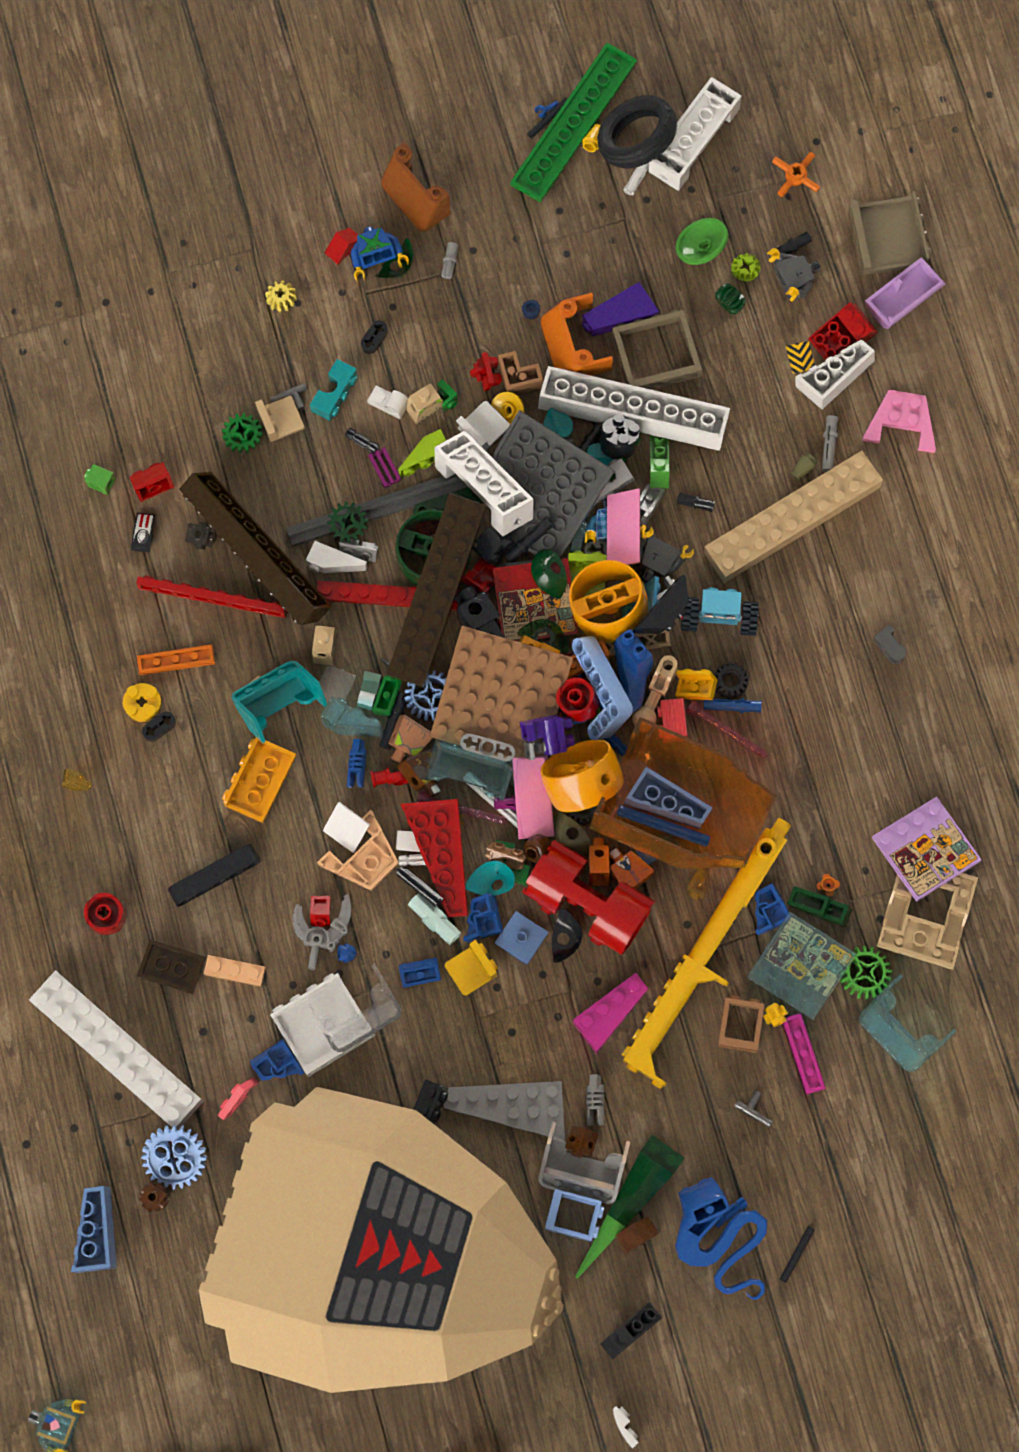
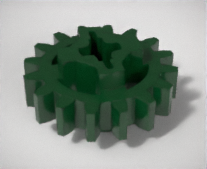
M347 501L344 502V506L338 503L337 510L335 508L331 509L334 512L333 515L328 514L331 521L327 522V524L332 525L329 532H335L334 538L339 535L340 541L347 538V542H350L351 537L355 541L358 540L357 534L363 536L364 534L361 530L367 529L363 525L364 522L368 521V519H363L366 512H360L361 506L355 508V502H352L351 506H348ZM348 509L345 515H337L341 510ZM354 511L358 514L360 522L355 520L353 516ZM349 513H351L350 521L353 523L348 525L344 531L345 523L342 522V519H346ZM335 521L338 522L341 526L340 532L337 530L335 526ZM351 528H357V529H358V530H357L356 532H354L353 534L347 535L349 529H351Z

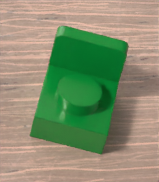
M441 379L437 383V393L445 400L442 403V410L446 412L448 409L452 410L457 405L458 394Z

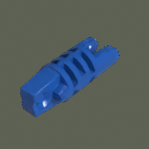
M353 739L352 749L349 752L347 788H353L355 775H357V786L364 787L367 750L362 739Z

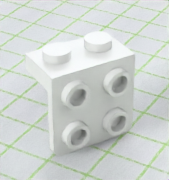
M487 401L479 405L466 419L460 416L456 420L459 425L457 429L460 432L466 431L485 451L510 426Z

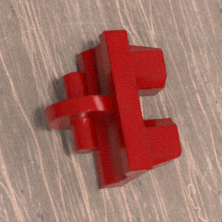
M487 352L481 354L482 357L477 359V363L473 364L474 369L470 371L471 377H476L477 382H482L483 391H489L492 386H497L502 382L500 373L492 374V369L498 367L497 357H489Z

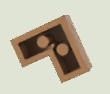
M516 351L498 355V365L506 392L519 395L542 389L543 378L539 363L520 368Z

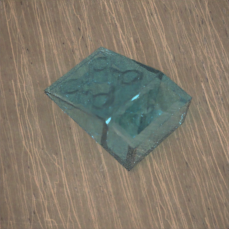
M332 696L320 715L323 725L339 735L383 736L382 725H380L381 722L374 717L368 718L361 709L357 707L351 708L348 706V702L340 697L336 699Z

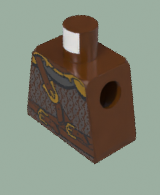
M434 748L410 757L397 766L414 791L426 788L430 797L441 792L436 783L444 777V773Z

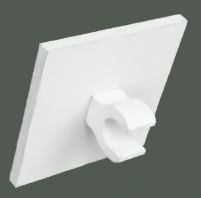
M338 802L323 831L354 853L370 824Z

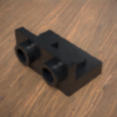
M425 1079L413 1110L418 1111L435 1124L441 1116V1106L448 1098V1088Z

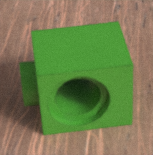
M95 464L86 471L84 476L88 487L108 495L116 480L113 472Z

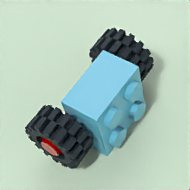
M712 587L707 588V590L703 589L700 611L699 598L688 597L689 604L684 608L686 612L681 617V631L697 632L699 617L700 622L738 625L739 621L741 622L740 635L756 636L759 603L743 601L742 613L740 614L741 592H737L735 589L719 591L717 588Z

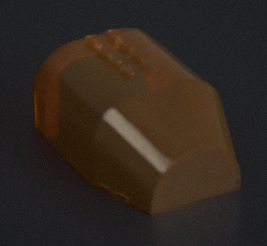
M639 717L620 764L624 778L623 786L608 800L605 801V797H601L594 812L590 830L678 869L745 868L776 799V795L760 781L752 779L747 774V770L739 768L734 763L735 760L730 756ZM645 767H648L712 807L711 812L700 829L624 805L626 797ZM620 805H624L710 836L709 844L705 847L617 815Z

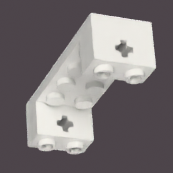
M711 77L677 122V131L670 146L663 154L649 163V173L679 191L689 178L690 167L726 120L730 123L739 111L742 96Z
M466 431L435 447V468L445 478L455 473L491 509V525L502 536L533 519V498Z

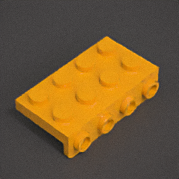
M255 737V739H251L248 745L249 751L247 755H243L239 764L241 767L238 773L235 772L232 776V785L229 790L226 789L222 800H224L225 807L263 824L297 755L267 740L262 743Z

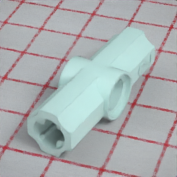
M419 893L411 899L408 906L422 918L423 923L431 931H435L449 945L459 938L461 932L447 919V916L438 907H434Z

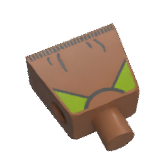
M400 715L389 740V744L396 748L391 758L401 764L406 755L409 757L418 755L432 739L430 737L431 731L408 716Z

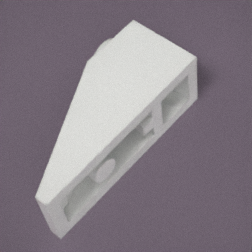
M314 541L306 558L308 569L315 573H319V571L322 573L366 571L368 568L366 561L317 541Z

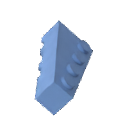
M106 1186L84 1188L80 1212L81 1220L77 1231L78 1239L74 1250L75 1257L71 1272L82 1273L117 1268L111 1189Z

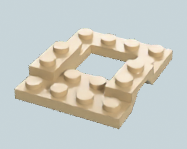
M962 873L939 887L953 892L944 925L907 914L912 895L899 876L896 875L877 947L953 970L978 877Z

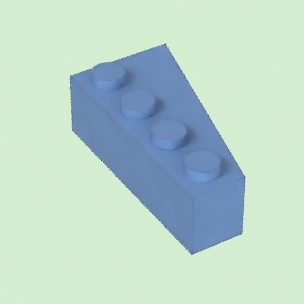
M645 767L624 801V805L696 829L701 828L712 810L711 806L648 767Z

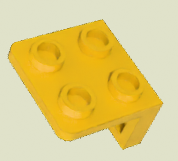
M476 940L469 944L468 949L445 963L446 970L464 996L469 995L497 977V965L493 959L489 960L485 955L488 953L482 943L478 944Z

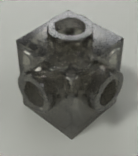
M199 522V525L188 523L185 542L194 545V548L205 550L206 547L212 548L217 537L216 530L205 522Z

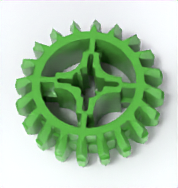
M863 946L862 952H860L858 947L854 949L855 954L852 951L848 952L852 955V959L845 967V970L839 975L845 976L840 980L841 983L847 982L844 989L852 988L850 995H853L856 991L858 992L857 998H860L862 993H864L865 999L869 998V993L875 998L877 996L876 991L881 995L883 993L882 988H888L886 982H890L892 978L886 975L892 974V970L886 968L891 963L883 962L887 956L884 955L880 958V950L874 954V947H871L869 952H867L866 946ZM859 958H869L874 962L871 964H865L862 960L860 961ZM852 962L856 965L855 968L857 969V975L853 979L850 976V965ZM878 966L881 971L879 983L876 982L873 971ZM871 968V970L868 973V977L866 975H862L860 978H858L861 975L863 969L869 970ZM865 981L873 987H861L856 983Z

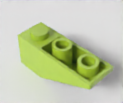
M441 429L421 439L399 467L400 477L411 476L416 470L420 468L426 469L435 462V447L446 441Z

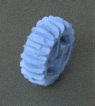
M433 670L432 675L428 676L426 688L418 694L415 693L419 687L407 683V687L410 688L405 689V694L408 695L405 697V700L409 702L407 708H412L411 713L413 715L418 712V719L424 715L425 721H428L429 716H432V721L435 720L438 707L435 708V703L441 699L443 690L435 689L431 683H437L444 688L447 677L443 679L444 675L442 672L436 676V670ZM429 688L433 694L432 703H430L428 698ZM416 701L427 703L429 709L421 707Z

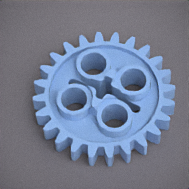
M166 1125L164 1132L158 1128L157 1135L152 1133L150 1135L151 1140L147 1139L145 1142L147 1146L143 1147L142 1151L145 1153L141 1156V1159L146 1160L142 1166L148 1167L145 1173H152L150 1180L152 1181L157 1178L159 1183L164 1182L166 1188L171 1184L173 1190H175L177 1184L183 1189L184 1182L190 1186L192 1183L191 1179L197 1181V1174L202 1175L203 1170L201 1168L206 1166V1163L203 1161L207 1158V1155L203 1154L206 1151V1147H200L203 1140L196 1141L198 1134L191 1136V1129L184 1132V1126L177 1130L176 1125H173L172 1130ZM176 1143H184L186 1148L181 1149ZM163 1147L167 1152L160 1153L157 1148ZM188 1161L191 1166L185 1167L182 1162ZM163 1166H169L172 1171H165Z

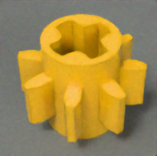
M774 1003L764 1009L766 1014L763 1015V1018L768 1025L772 1023L773 1027H777L787 1021L785 1016L788 1015V1012L783 1005L779 1006L778 1003Z

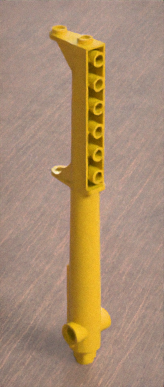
M781 818L776 820L771 829L765 828L689 955H683L682 960L684 963L679 962L673 971L676 973V976L673 980L669 978L663 987L666 992L663 996L659 995L653 1005L656 1008L653 1013L648 1012L642 1021L646 1023L643 1029L640 1030L638 1028L632 1037L635 1042L631 1047L627 1045L622 1053V1056L625 1057L623 1062L627 1064V1069L634 1073L639 1071L652 1079L651 1083L659 1089L665 1087L667 1083L655 1075L651 1056L698 984L715 980L726 987L728 986V981L705 966L743 907L746 908L785 845L787 839L784 837L791 828V825ZM760 848L768 849L769 853H763Z

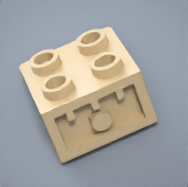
M292 396L264 405L262 399L255 402L270 442L305 428Z

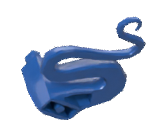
M629 629L616 639L614 651L619 681L632 704L633 714L643 703L646 694V680L653 667V657L635 633ZM581 674L575 677L583 679ZM599 700V705H600V707H601L602 709H604L603 705L601 704V702H600V700ZM572 721V724H574V725H575V724H580V723H584L585 721H583V722H575V721Z
M712 1177L705 1178L691 1187L681 1189L678 1192L683 1216L675 1243L678 1258L689 1266H710L717 1262L730 1247L740 1228L746 1223L753 1222L757 1225L756 1233L721 1264L714 1276L716 1288L724 1294H733L752 1284L758 1285L761 1290L758 1295L753 1297L748 1292L746 1294L753 1300L760 1299L765 1293V1284L759 1279H749L736 1285L725 1287L722 1284L721 1277L735 1262L760 1244L767 1233V1219L756 1210L739 1212L729 1221L716 1241L704 1250L700 1248L701 1240L713 1228L721 1216L730 1209L727 1198Z

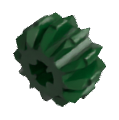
M725 283L715 293L717 302L730 314L736 315L746 305L743 295L731 284Z

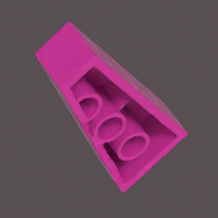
M636 973L573 1019L574 1026L596 1055L647 993L648 988Z

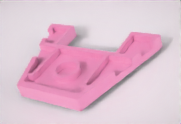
M888 390L862 441L879 444L882 426L920 432L918 450L935 453L936 446L926 396Z

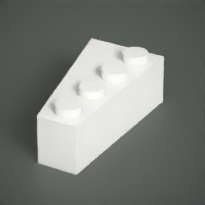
M860 340L842 350L838 355L829 357L822 364L813 366L808 372L797 375L795 377L796 387L823 410L875 361V351L863 340Z

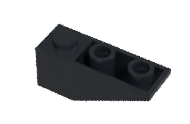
M649 1302L603 1340L600 1345L614 1359L661 1320L662 1317Z

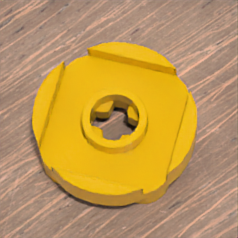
M135 684L128 687L124 694L123 708L128 716L135 721H149L161 710V696L157 689L150 684ZM141 698L147 701L143 707H140V704L137 703Z

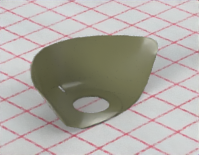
M558 813L553 823V840L563 842L564 845L583 857L589 856V846L593 845L584 829L570 817ZM569 828H576L579 835L576 839L571 840L567 837L566 832Z

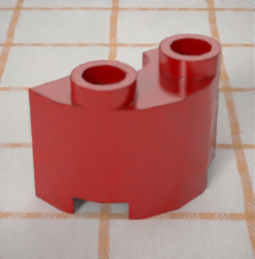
M481 558L475 564L472 571L470 570L463 577L462 582L468 587L474 586L477 593L486 592L488 594L491 589L490 587H495L493 568L497 567L492 564L488 565Z

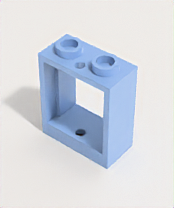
M555 1189L545 1230L592 1242V1238H597L599 1226H596L597 1218L602 1219L604 1207L601 1206L602 1201ZM561 1198L595 1206L588 1235L554 1226Z

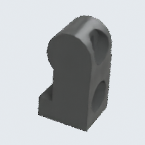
M889 625L876 634L873 641L891 663L899 664L906 655V649L894 639L892 635L895 630Z

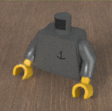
M772 248L767 252V254L772 256L769 258V262L777 261L775 262L774 271L787 298L793 302L797 298L806 297L813 287L814 273L821 271L818 261L808 264L804 256L780 253L778 249Z
M646 525L641 526L640 563H637L636 566L644 570L641 577L642 581L647 583L654 576L660 578L670 575L686 561V558L693 556L694 549L690 553L685 552L688 545L683 546L681 554V550L653 537L654 531L652 527H650L648 532H644Z

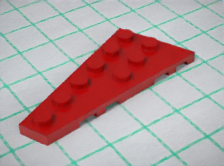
M459 799L400 804L424 862L431 874L432 881L439 895L443 898L442 904L447 916H468Z

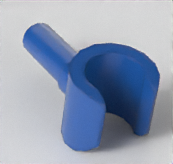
M555 101L545 107L538 105L535 107V113L543 110L538 116L539 118H544L546 112L559 103Z

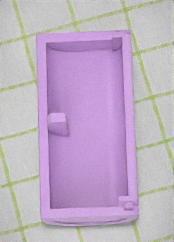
M921 257L866 299L865 305L876 321L885 329H889L941 289L945 283Z

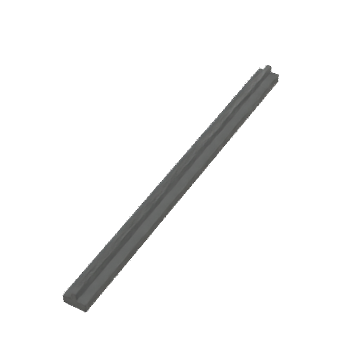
M570 435L564 438L567 441L574 444L573 439H571ZM455 473L448 478L442 476L357 504L355 508L361 506L360 512H366L363 519H368L367 522L413 508L417 503L468 486ZM348 509L341 510L337 515H345ZM354 511L353 516L355 520L360 522L358 514ZM349 513L346 519H342V522L345 523L344 530L353 523L350 521L351 513ZM328 514L286 528L292 547L334 534V531L329 532L332 525L327 524V522L331 521ZM335 521V526L337 530L340 532L341 526L338 522Z

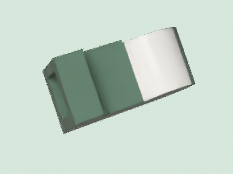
M368 671L364 672L357 707L372 710L382 683V675Z

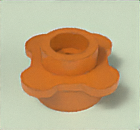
M824 874L822 881L817 883L816 887L818 890L825 892L827 897H831L834 894V890L839 888L840 883L831 877L830 874Z

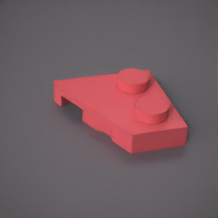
M253 1077L241 1085L237 1084L230 1092L232 1094L230 1099L227 1098L221 1104L220 1108L222 1110L218 1116L222 1120L230 1117L247 1098L246 1094L249 1090L256 1087L259 1081Z

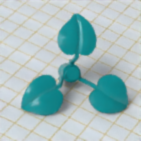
M549 408L543 425L563 438L568 437L573 430L571 418L565 413ZM599 443L588 447L587 453L608 466V463L614 460L601 451Z

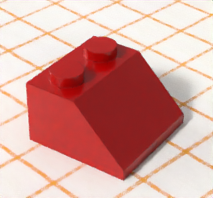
M164 462L152 464L148 469L136 471L129 477L140 502L174 488Z

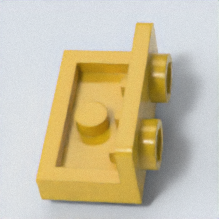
M676 670L679 682L675 696L678 699L713 700L718 679L710 670Z

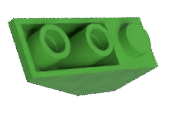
M650 435V488H669V439Z

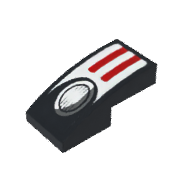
M136 514L131 551L150 553L156 521L155 514Z

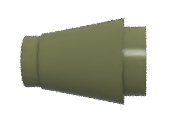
M806 452L804 455H801L791 475L799 481L816 467L818 461Z

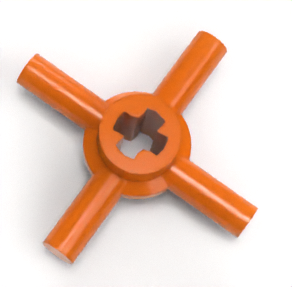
M809 152L801 163H794L792 165H788L778 157L773 159L772 163L785 171L787 180L777 192L780 197H783L792 185L799 186L802 183L816 193L819 191L821 186L807 178L806 167L815 157L812 152Z

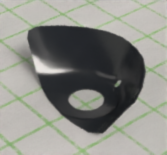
M563 908L559 909L558 919L552 934L553 963L561 962L573 955L579 948L582 940L580 925L572 914ZM566 933L569 936V942L566 945L558 943L557 937L559 934Z

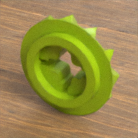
M748 253L739 254L733 259L731 265L733 275L738 280L746 282L754 280L759 275L761 269L760 261L755 258V255L752 256ZM743 262L746 263V265L750 264L749 271L746 268L742 269Z

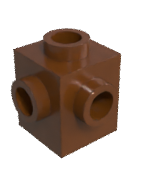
M572 1125L565 1149L572 1151L571 1155L578 1158H583V1156L592 1157L599 1134L589 1129Z
M150 1183L149 1185L146 1184L141 1190L140 1195L142 1196L139 1200L143 1202L141 1206L149 1212L153 1210L160 1211L169 1203L168 1198L171 1194L166 1192L167 1188L161 1183ZM154 1193L156 1195V1199L154 1201H151L150 1197Z

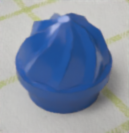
M345 943L344 945H339L337 958L338 961L347 963L354 960L357 953L353 946Z

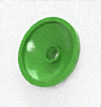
M715 218L697 220L687 226L679 235L676 242L677 255L687 264L697 265L709 262L717 257L725 248L728 241V230L723 222Z

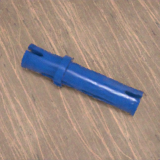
M740 698V700H704L703 710L737 711L743 714L744 712L761 713L762 701L744 700V698Z

